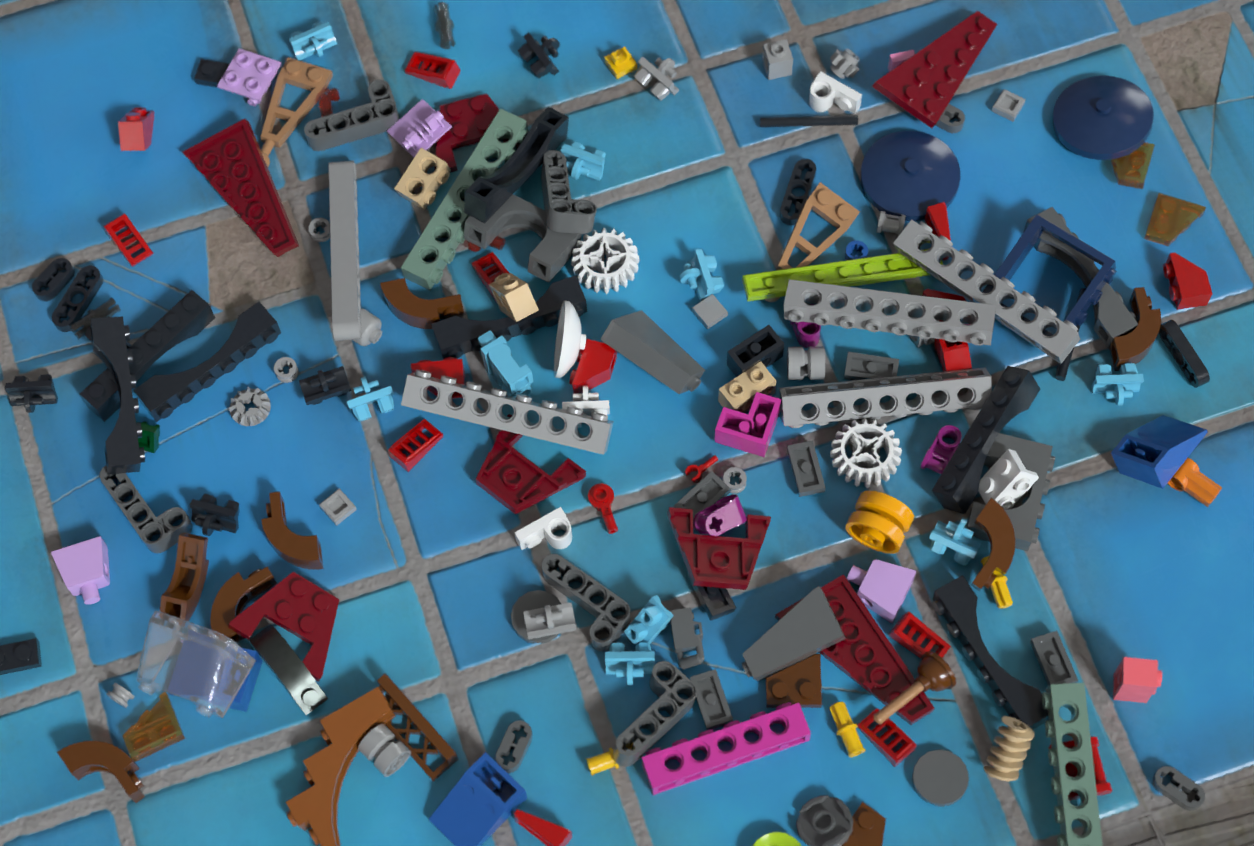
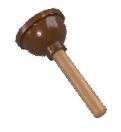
M932 651L924 653L917 668L918 677L915 678V683L873 716L875 722L882 724L922 691L931 690L939 692L951 690L955 687V675L944 659Z

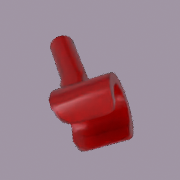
M712 456L699 466H688L685 470L686 476L696 471L698 474L692 478V482H700L702 473L718 461L717 456Z

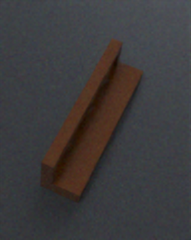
M385 673L377 680L379 688L390 698L392 710L394 704L399 709L393 710L394 714L405 715L407 727L406 729H395L392 726V720L385 725L393 732L397 741L400 740L411 751L410 756L428 777L435 781L458 761L456 752ZM411 723L417 730L411 729ZM400 734H406L405 740ZM410 734L422 735L425 738L424 749L410 747ZM428 743H429L434 749H428ZM418 754H423V760L418 756ZM427 754L440 755L445 762L432 772L426 765Z

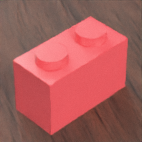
M1124 657L1114 672L1113 700L1147 703L1150 697L1155 695L1157 687H1160L1162 683V670H1158V660Z

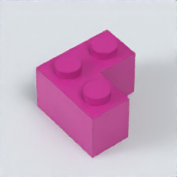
M756 392L749 414L723 407L715 429V442L765 457L780 415L782 399Z

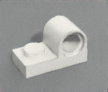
M820 72L810 87L809 105L814 111L825 112L835 103L842 110L856 114L861 106L862 94Z
M559 507L516 531L515 538L521 550L537 546L543 538H546L553 548L564 549L572 542V529L566 514ZM558 529L566 531L563 536L553 535V532Z

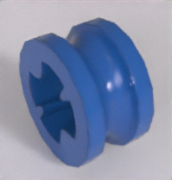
M852 241L847 245L845 252L846 260L867 258L868 247L865 243ZM852 251H861V256L857 257V254L855 257L852 256Z

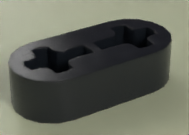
M65 258L55 259L36 278L32 289L39 300L47 302L54 299L72 280L75 272L71 263ZM58 269H62V270L66 269V272H65V273H63V272H59V273H58L57 271H58ZM43 286H44L45 288H47V287L50 288L48 291H45V290H42V291H41V288H42Z

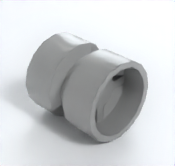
M788 347V380H803L805 376H808L810 380H824L825 348L809 347L808 350H804L803 347Z
M380 724L362 739L358 749L369 761L375 760L374 766L384 777H388L404 765L410 757L411 751L400 740L394 741L395 735L385 724Z

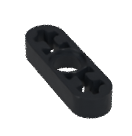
M801 159L794 166L780 209V219L786 225H795L804 203L809 198L816 177V165L810 159ZM804 168H807L809 170L806 173L805 181L801 180V173ZM799 187L805 191V194L797 197L791 191ZM793 203L796 205L795 213L789 216L788 212H790Z
M91 265L83 267L54 310L52 321L59 331L69 332L77 326L102 286L103 277L97 267ZM93 275L95 276V279H94V280L90 279V280H88V282H87V280H86L87 277H90V278H91ZM83 294L84 299L82 302L77 304L71 302L74 295ZM67 316L70 318L68 321H60L61 318H66Z
M1174 320L1162 323L1158 332L1160 338L1190 384L1197 388L1208 383L1210 376L1207 368Z

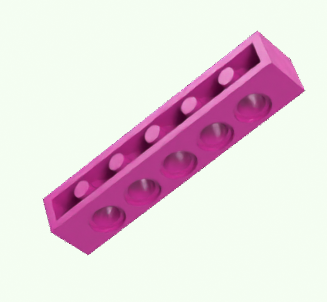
M789 702L776 707V711L766 714L763 711L750 716V720L740 723L737 720L727 723L722 730L716 732L706 730L698 734L696 739L690 741L680 739L672 743L670 748L664 750L654 748L645 753L646 756L642 757V765L651 791L655 795L810 741L811 732L800 704L792 705ZM779 723L783 725L785 730L782 733H774L771 731L770 726ZM753 732L758 735L759 739L756 742H748L744 739V735ZM727 741L732 744L733 748L730 751L724 752L718 748V744ZM701 750L707 756L704 760L697 761L691 755L693 752ZM675 759L681 765L675 770H670L665 764L667 761Z

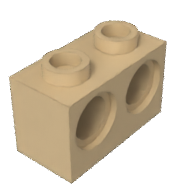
M420 148L394 189L401 197L425 210L428 205L434 202L436 192L441 184H445L448 180L451 169L445 161ZM436 166L433 173L427 174V170L430 167ZM417 187H423L419 194H413Z
M512 273L501 274L495 278V282L489 284L500 311L514 321L518 322L539 310L528 284Z
M760 361L719 388L718 402L722 407L746 413L751 409L756 392L769 396L775 394L776 379Z

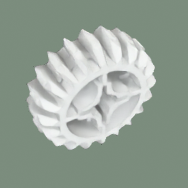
M603 228L602 233L598 234L593 230L591 237L585 234L583 236L584 241L578 240L577 248H574L572 252L573 258L571 263L574 267V275L578 276L580 284L585 283L587 290L594 286L596 293L600 289H604V292L608 294L610 288L618 292L619 285L626 288L628 285L627 280L633 281L634 273L638 272V250L633 245L631 238H625L624 232L616 235L615 229L607 233L606 229ZM604 255L607 256L608 260L606 261V267H604Z
M866 418L862 419V424H858L854 419L851 427L845 424L842 428L843 432L838 431L835 438L837 440L832 441L831 447L833 449L830 452V457L834 458L832 461L833 467H839L837 474L839 476L846 474V483L854 479L856 487L860 485V482H865V487L868 488L873 481L878 487L881 479L887 482L890 479V474L894 475L896 473V466H899L901 462L899 456L902 454V449L898 447L900 444L899 438H893L894 430L886 432V423L878 427L876 419L872 421V424H867ZM849 443L853 445L852 449L854 450L850 459L847 458L845 448ZM882 447H884L887 453V459L883 463L879 460L880 456L878 455Z

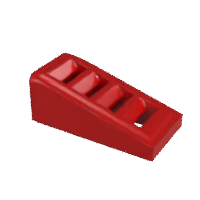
M419 52L413 53L404 70L406 74L452 89L460 74V68L455 60ZM422 61V66L420 67V69H417L420 62Z
M945 202L929 206L924 220L933 230L931 233L938 238L942 235L951 241Z
M125 213L104 226L109 238L132 267L153 255L152 250ZM124 227L128 229L118 236L115 234ZM130 234L133 235V237L123 243L120 241ZM135 241L139 243L129 250L125 248ZM143 248V253L139 254L135 258H132V253Z
M491 252L472 262L471 265L495 300L489 284L495 282V278L499 275L509 272L497 256ZM494 264V266H492V267H490V268H488V269H486V270H484V271L482 270V269H484V268H486V267H488V266Z
M423 419L387 450L389 457L409 472L444 435L426 419ZM426 429L433 436L429 438L422 431ZM419 436L425 443L421 444L415 438ZM410 443L417 447L415 451L408 446ZM404 449L410 454L408 457L402 453Z
M911 612L905 613L888 634L893 640L921 659L923 654L930 651L934 644L939 646L935 653L942 658L951 647ZM906 625H908L911 628L905 634L902 631L906 627ZM917 631L920 635L914 642L911 638ZM927 638L929 642L923 649L920 645Z
M876 708L857 725V728L896 767L915 750L917 745L889 718L882 724H878L873 730H870L868 726L875 721L873 716L880 711ZM884 727L888 729L880 738L876 736ZM893 734L896 738L886 745L884 741ZM899 742L903 745V746H902L898 751H896V752H894L893 750H891V749L894 748Z
M517 809L514 813L516 823L546 846H566L572 839V831L522 810Z

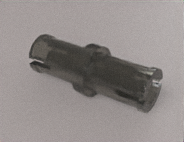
M439 2L438 5L435 4L434 6L436 15L435 30L439 33L440 47L451 49V46H455L452 31L454 23L450 19L449 5L445 2Z
M110 298L95 310H88L86 316L69 327L72 332L82 327L81 330L74 334L80 339L85 335L87 328L90 327L91 319L112 317L117 312H120L121 309L117 304L108 310L109 307L116 303L113 298Z

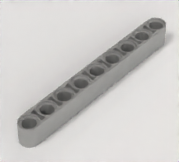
M354 160L330 162L329 198L333 335L335 341L361 339L356 167Z

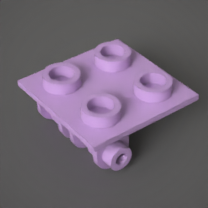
M238 49L217 88L248 98V104L256 106V104H260L261 98L267 92L268 87H270L273 77L277 75L281 62Z
M422 99L387 132L407 152L415 157L420 148L427 150L452 126L443 119L444 116L438 110L435 111Z

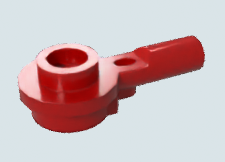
M596 484L589 490L588 500L593 507L597 508V511L601 512L608 533H616L618 527L611 510L614 491L607 484Z

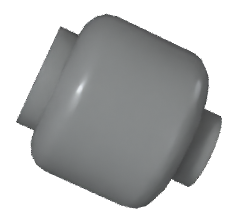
M362 308V338L353 339V341L361 346L378 342L382 336L381 320Z

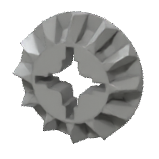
M247 387L246 390L237 391V395L231 398L229 411L233 420L238 424L255 426L268 417L271 403L267 394L259 388L251 389ZM251 401H253L254 406L257 408H249V410L246 411V408L243 404H249Z

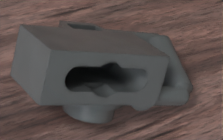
M691 608L669 610L674 615L670 622L678 666L682 669H687L702 664L704 652L701 622L693 621L694 614ZM699 629V634L695 635V630ZM697 651V654L684 658L683 652Z

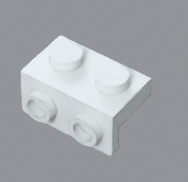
M1007 449L980 479L978 491L986 504L993 498L1003 509H1011L1039 477L1037 473L1026 470L1016 451Z

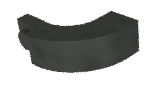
M272 624L249 639L263 661L271 668L305 715H308L328 700L309 670Z

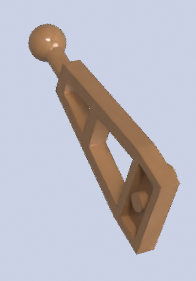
M287 58L277 77L261 134L262 142H264L261 152L267 167L270 164L268 156L273 147L280 148L323 96L333 77L331 70L293 58ZM286 83L312 91L296 112L279 107ZM276 118L286 120L287 123L277 135L272 134Z
M820 182L804 203L776 269L793 268L787 262L794 246L808 255L797 267L809 266L848 230L860 211ZM811 209L837 228L817 248L800 236ZM780 297L769 298L764 300L768 302H775Z

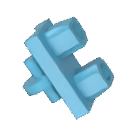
M319 21L313 24L310 30L306 32L296 31L289 38L295 56L299 61L313 54L321 57L323 56V50L337 44L329 22L323 23Z
M577 142L562 146L561 152L566 157L567 169L572 171L571 177L577 180L582 174L598 181L601 180L603 177L605 152L595 150L593 153L584 151L585 147Z
M696 249L694 257L683 266L685 271L680 274L679 278L681 283L689 284L691 289L695 288L699 301H703L711 294L720 293L724 283L722 277H711L710 272H714L717 268L715 256L704 255L702 249Z
M1134 363L1121 365L1120 375H1112L1111 366L1108 364L1098 365L1095 370V379L1091 386L1092 394L1105 393L1106 399H1114L1116 406H1122L1124 398H1132L1133 392L1140 391V385L1144 382L1143 374H1138Z
M365 376L360 378L362 385L353 388L355 395L364 392L366 395L347 401L350 411L353 410L359 422L372 418L368 405L371 403H378L381 414L394 410L392 387L388 386L371 392L370 390L380 387L378 380L368 383Z
M963 518L959 525L951 521L945 524L938 520L929 537L932 540L931 551L944 554L946 548L949 547L956 551L953 558L955 562L964 566L967 565L971 558L974 559L982 544V540L974 537V532L965 528L967 520Z
M658 595L653 596L624 632L632 643L651 644L661 630L668 626L669 621L674 615L662 605Z
M611 643L609 652H605L606 675L627 677V685H633V677H644V674L652 673L655 666V651L651 650L650 643L636 644V652H625L624 644Z

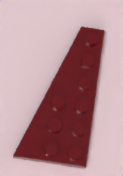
M976 11L881 77L872 87L930 128H933L996 28L997 23L981 12Z
M244 118L182 152L275 256L279 257L299 246L252 127L247 119Z
M843 574L821 587L846 639L819 653L879 701L887 705L914 684L915 678ZM802 599L775 614V618L779 621ZM922 691L895 713L912 725L932 713L935 708Z

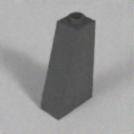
M642 310L611 320L601 337L604 343L678 394L689 390L692 392L701 383L700 378L705 369Z
M820 586L814 588L742 654L745 659L742 662V666L748 678L753 676L756 681H760L846 639Z

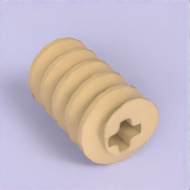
M1004 716L1001 721L1007 727H998V732L1004 735V737L995 736L994 741L1000 747L991 746L990 751L996 756H987V762L993 766L986 765L983 770L993 778L1003 781H1015L1019 777V770L1022 769V761L1026 759V751L1030 748V741L1034 738V732L1022 721Z

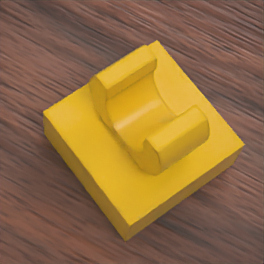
M626 47L604 57L605 64L616 79L637 69V63Z

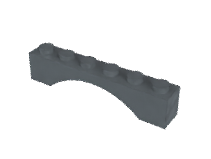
M1053 206L1037 214L1078 238L1075 233L1069 230L1064 217L1057 213ZM1035 216L1027 219L1024 231ZM1046 232L1042 233L1034 245L1037 251L1056 258L1072 269L1082 280L1086 288L1099 271L1092 259ZM1106 283L1101 289V292H1103L1101 298L1096 305H1093L1095 317L1094 331L1107 349H1109L1114 337L1131 333L1137 327L1138 321L1135 314L1129 311L1123 304L1121 295L1114 291L1110 284Z

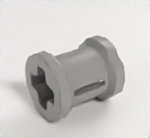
M881 211L877 233L883 231L899 236L903 231L906 215L899 217L888 215Z

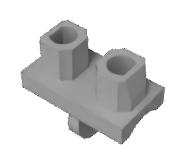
M642 57L638 61L641 67L634 78L644 87L655 78L658 82L650 91L660 101L668 96L670 92L675 96L679 89L666 77L667 75L672 78L676 76L677 72L673 70L675 61L671 58H667L664 61L658 58L655 61V64L659 66L657 69Z
M572 602L554 606L545 605L544 608L523 611L528 640L577 630Z

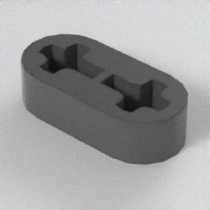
M948 104L935 126L949 133H957L964 126L965 115L960 109ZM954 118L957 119V121H954L953 123L949 122V120H953Z
M521 720L511 723L498 748L495 757L496 762L507 773L518 770L530 746L533 735L528 723ZM523 728L526 737H520L516 745L514 744L516 737L513 732H519ZM511 749H514L513 759L515 762H509L508 765H504L502 756H508Z
M1164 766L1154 774V788L1181 808L1193 811L1204 803L1205 792L1203 788L1176 769ZM1170 775L1172 777L1170 779L1172 784L1169 783L1167 786H1164L1162 784V777ZM1193 791L1196 793L1194 797L1196 800L1190 803L1186 800L1187 794L1185 793Z

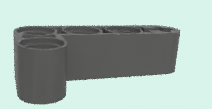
M378 79L369 84L368 92L371 103L308 122L305 125L304 132L309 147L314 151H323L386 132L399 121V115L388 82Z
M547 151L544 154L540 175L547 227L551 231L559 233H590L594 226L597 211L596 205L588 200L571 199L566 157L559 151Z
M106 465L102 468L100 472L102 483L151 552L162 553L178 543L181 533H191V520L182 508H170L156 517L126 473L107 475ZM117 478L121 484L116 486L112 480ZM133 495L130 501L123 502L127 496ZM141 515H147L143 521L137 522ZM180 519L183 520V522L180 525L173 526L175 521ZM161 534L158 540L150 541L154 535Z
M547 555L543 559L541 566L544 580L597 618L590 628L591 644L595 650L608 651L610 644L618 641L631 622L629 604L560 555ZM573 581H579L582 583V586L573 589L569 587V584ZM594 596H601L604 599L599 604H594L590 601ZM616 611H622L626 614L621 619L612 617V614ZM599 632L609 634V637L605 640H598L595 636Z
M658 662L653 667L649 686L659 699L616 739L613 759L620 766L628 767L638 761L693 707L697 695L695 684L670 662ZM657 676H665L668 678V681H662ZM677 694H685L688 696V699H681ZM659 711H666L670 716L663 717L659 714ZM640 729H648L652 734L645 735L640 732ZM632 741H633L634 744H633L632 750H630V749H628V748L632 745Z

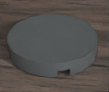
M536 590L527 592L519 597L513 605L511 613L513 629L521 639L528 643L542 644L553 640L559 634L528 640L523 611L544 608L545 605H559L561 602L556 596L546 591Z
M939 749L929 751L920 757L914 766L912 781L915 791L922 800L935 804V806L943 807L952 805L962 798L968 788L969 774L966 765L960 757L950 751Z
M821 795L812 798L802 806L799 812L800 815L796 827L800 838L807 846H841L852 833L853 818L846 804L836 797Z

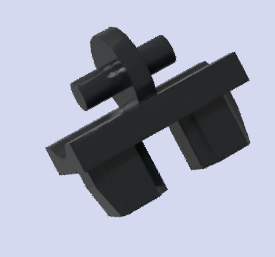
M529 32L523 37L527 42L517 51L526 62H529L536 55L539 57L537 61L529 66L539 79L549 72L556 75L559 70L549 56L551 55L553 58L558 57L559 41L556 38L548 39L544 36L541 38L543 44L540 46Z
M343 366L323 372L321 369L317 371V375L299 380L307 405H316L322 403L323 400L335 396L340 397L351 391Z
M50 374L40 375L38 381L30 382L25 376H15L12 383H6L5 385L10 405L25 406L27 413H33L35 405L57 404L58 396Z
M205 493L199 500L192 499L189 504L192 509L191 521L195 522L197 526L203 527V535L211 536L214 530L219 532L222 530L232 533L237 532L240 512L238 502L228 500L223 507L218 506L217 499L213 495Z

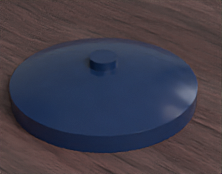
M1093 76L1071 84L1060 94L1053 109V128L1059 141L1073 153L1090 159L1110 160L1126 156L1145 143L1152 130L1154 112L1149 97L1134 83L1114 76Z
M899 131L882 137L869 148L862 162L860 179L866 198L877 210L899 217L906 215L905 221H921L925 219L929 206L945 202L946 207H948L953 202L958 192L961 173L958 160L953 151L940 139L919 131Z

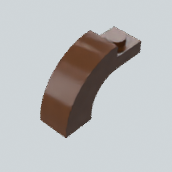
M405 278L380 283L384 299L390 311L399 320L410 326L421 329H433L432 324L439 322L440 319L464 315L460 294L426 300L410 292Z
M1145 287L1134 288L1130 297L1132 312L1138 321L1137 327L1127 335L1114 337L1109 348L1114 371H1120L1121 365L1137 364L1144 359L1151 350L1161 325L1160 309H1152V301L1150 296L1146 295Z
M280 491L269 493L270 503H266L268 518L261 519L264 532L275 552L286 562L296 567L312 570L324 569L321 544L317 535L300 536L287 528L285 502Z
M993 498L988 501L974 522L985 531L990 541L989 558L971 584L978 591L983 586L987 589L997 577L993 573L994 570L1002 575L1006 574L1015 552V533L1011 520L1005 510Z
M184 532L179 535L175 570L168 589L161 595L159 621L185 626L192 617L206 580L209 560L206 559L208 537Z
M268 567L253 571L245 580H243L238 572L219 590L211 610V628L218 645L233 646L245 638L228 628V625L235 617L242 613L250 600L277 584Z
M83 741L69 745L57 752L70 773L78 781L94 772H108L117 778L128 796L135 803L145 797L140 790L144 785L135 774L140 768L118 747L101 741Z

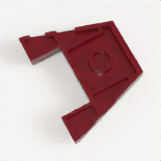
M487 93L440 105V113L444 116L443 119L452 128L437 140L436 156L447 163L451 169L450 173L458 171L452 149L479 143L500 110ZM509 139L502 140L503 143L509 141Z
M501 430L495 439L496 442L491 452L488 453L476 477V484L514 514L531 507L586 477V471L569 458L552 475H548L512 447L523 435Z
M669 507L667 517L693 586L746 590L765 539L771 516L747 514V521L745 522L746 539L693 534V509Z
M293 571L229 623L228 628L249 640L262 618L269 619L312 645L302 662L314 679L319 682L323 676L339 599Z

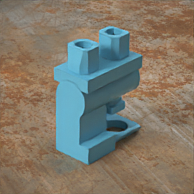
M491 330L478 338V342L482 346L481 354L487 373L489 375L493 373L497 384L502 386V390L507 391L506 395L516 397L517 394L526 391L522 395L531 397V383L534 380L532 371L527 364L522 367L518 366L512 358L511 350L503 336L496 338Z

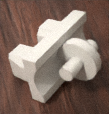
M583 386V393H573L574 402H562V409L567 410L568 406L576 407L583 410L582 414L591 416L593 412L605 415L610 414L609 400L594 401L599 400V393H589L588 386Z

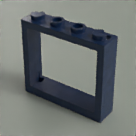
M1036 214L994 275L999 279L1005 277L1010 281L1043 232L1060 240L1102 265L1065 319L1075 326H1081L1088 316L1086 311L1090 305H1096L1103 293L1101 289L1106 283L1110 284L1113 281V277L1117 272L1115 270L1116 262ZM988 284L982 293L991 292L994 286ZM1024 316L1022 318V320L1025 322L1031 321ZM1044 330L1043 334L1045 336H1053L1052 333Z

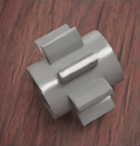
M847 48L841 52L837 49L830 57L832 60L830 69L842 79L846 76L853 78L860 70L857 67L860 59Z

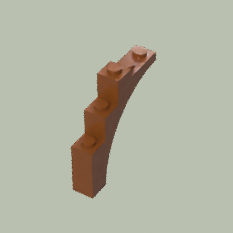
M379 687L320 720L324 727L320 731L321 735L329 746L303 760L307 768L303 773L312 787L286 801L290 809L286 814L294 827L298 825L303 831L308 830L316 845L341 846L338 832V802L347 771L359 752L358 747L362 739L376 726L386 724L396 717Z

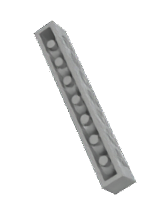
M911 220L893 243L897 252L968 301L996 305V320L1062 364L1080 340L1079 333L1077 332L1078 328L1068 320L1062 322L1056 318L1057 314L1051 308L1045 305L1042 308L1034 303L1036 301L1034 297L1025 291L1020 293L1015 290V285L1005 277L997 278L993 275L994 271L984 263L978 265L972 261L973 257L963 249L960 251L952 247L953 243L946 237L941 235L938 238L931 233L933 230L924 222L918 224ZM925 243H931V244H932V246H931V248H930L929 250H927V251H921V250H920V247H921L923 244H925ZM944 257L952 258V261L949 264H940V261ZM964 271L973 272L972 276L968 279L960 278ZM985 285L994 286L993 290L989 293L981 292V288ZM1005 299L1014 300V304L1011 307L1001 306ZM1027 313L1036 315L1030 322L1022 320L1023 316ZM1048 327L1057 329L1053 336H1045L1043 334L1044 330Z
M789 280L784 301V319L793 322H810L822 326L834 325L846 329L857 328L871 332L881 331L896 335L919 336L924 339L935 338L949 342L959 341L974 345L990 346L996 305L798 280Z
M986 367L779 388L780 399H782L781 418L784 426L790 428H799L804 424L812 423L815 425H827L832 421L850 423L854 419L862 418L878 420L882 416L901 418L912 413L929 415L933 411L942 410L951 413L962 408L980 410L992 392L991 375ZM969 388L964 395H957L960 389ZM935 391H943V393L939 397H932V394ZM910 393H917L913 400H906L907 395ZM883 396H891V399L888 402H880V399ZM857 399H865V402L863 404L854 405V402ZM832 401L840 402L835 408L828 407V404ZM805 404H814L812 409L807 411L802 410V407Z
M416 370V373L407 375L401 402L402 406L604 455L607 452L614 421L608 420V416L605 414L593 412V415L590 416L582 414L583 410L576 407L568 406L567 410L557 408V403L542 400V403L532 401V397L522 394L512 397L506 395L507 391L498 388H491V391L481 389L482 385L466 382V385L456 383L457 379L448 376H441V379L431 377V373L424 370ZM428 386H434L437 389L438 396L436 399L428 396ZM454 392H459L463 396L462 405H457L453 402L452 394ZM479 398L487 400L489 405L487 411H482L478 408L477 400ZM504 404H509L513 407L514 415L512 417H506L503 414L502 407ZM529 410H534L538 413V423H531L528 420L527 413ZM555 416L561 417L564 420V429L559 430L553 426L552 420ZM579 423L589 425V435L584 436L578 432Z

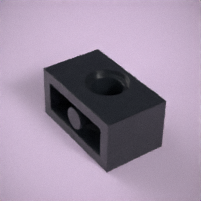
M767 325L727 351V366L736 377L760 361L767 368L783 357L784 342L772 327Z

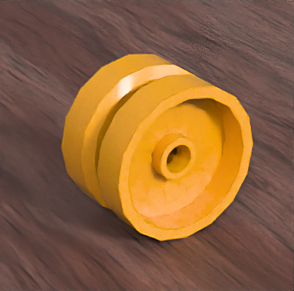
M877 491L862 492L855 505L856 511L851 513L846 523V531L857 542L875 551L888 554L899 552L905 538L903 533L909 531L914 520L912 510L898 499Z

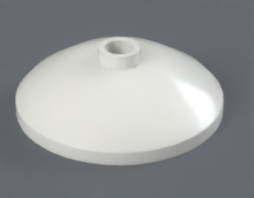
M563 301L558 321L554 353L555 378H561L575 364L579 349L584 350L586 344V334H581L580 318L570 301Z

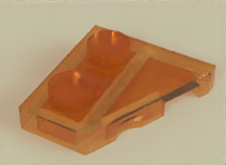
M1144 143L1137 150L1126 156L1110 159L1118 185L1139 189L1144 188L1155 144Z
M1159 193L1144 239L1165 246L1171 245L1179 234L1184 233L1198 217L1200 218L1204 214L1206 207Z
M166 691L159 696L160 701L151 711L146 710L139 717L138 722L122 735L130 757L134 762L186 739Z

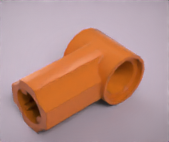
M1190 458L1185 460L1167 483L1177 491H1186L1206 507L1213 502L1222 490L1221 486L1201 473L1199 466Z

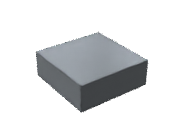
M1004 89L995 102L992 112L1014 122L1026 99Z
M713 294L692 307V312L707 329L728 316V311Z
M340 488L319 504L323 512L336 526L357 510L356 506Z

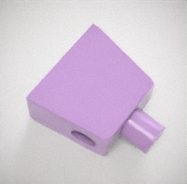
M101 536L52 551V557L73 596L82 594L85 604L99 602L98 589L110 584L108 547Z
M873 560L868 572L853 565L847 580L860 586L857 595L867 608L893 624L914 581L916 571L884 561Z

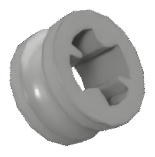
M316 218L310 222L309 232L312 239L317 242H324L330 238V223L328 220ZM321 226L323 229L325 226V232L323 234L317 233L316 228Z
M282 357L274 365V372L279 381L290 383L298 377L299 370L292 358ZM288 366L290 373L284 374L283 367Z
M738 467L727 469L723 475V482L731 488L730 493L737 494L745 489L747 479L745 472ZM732 476L734 479V476H738L740 484L737 485L736 482L735 485L730 484L729 477Z
M114 683L113 691H108L106 695L122 707L127 708L128 700H133L135 696L119 684Z

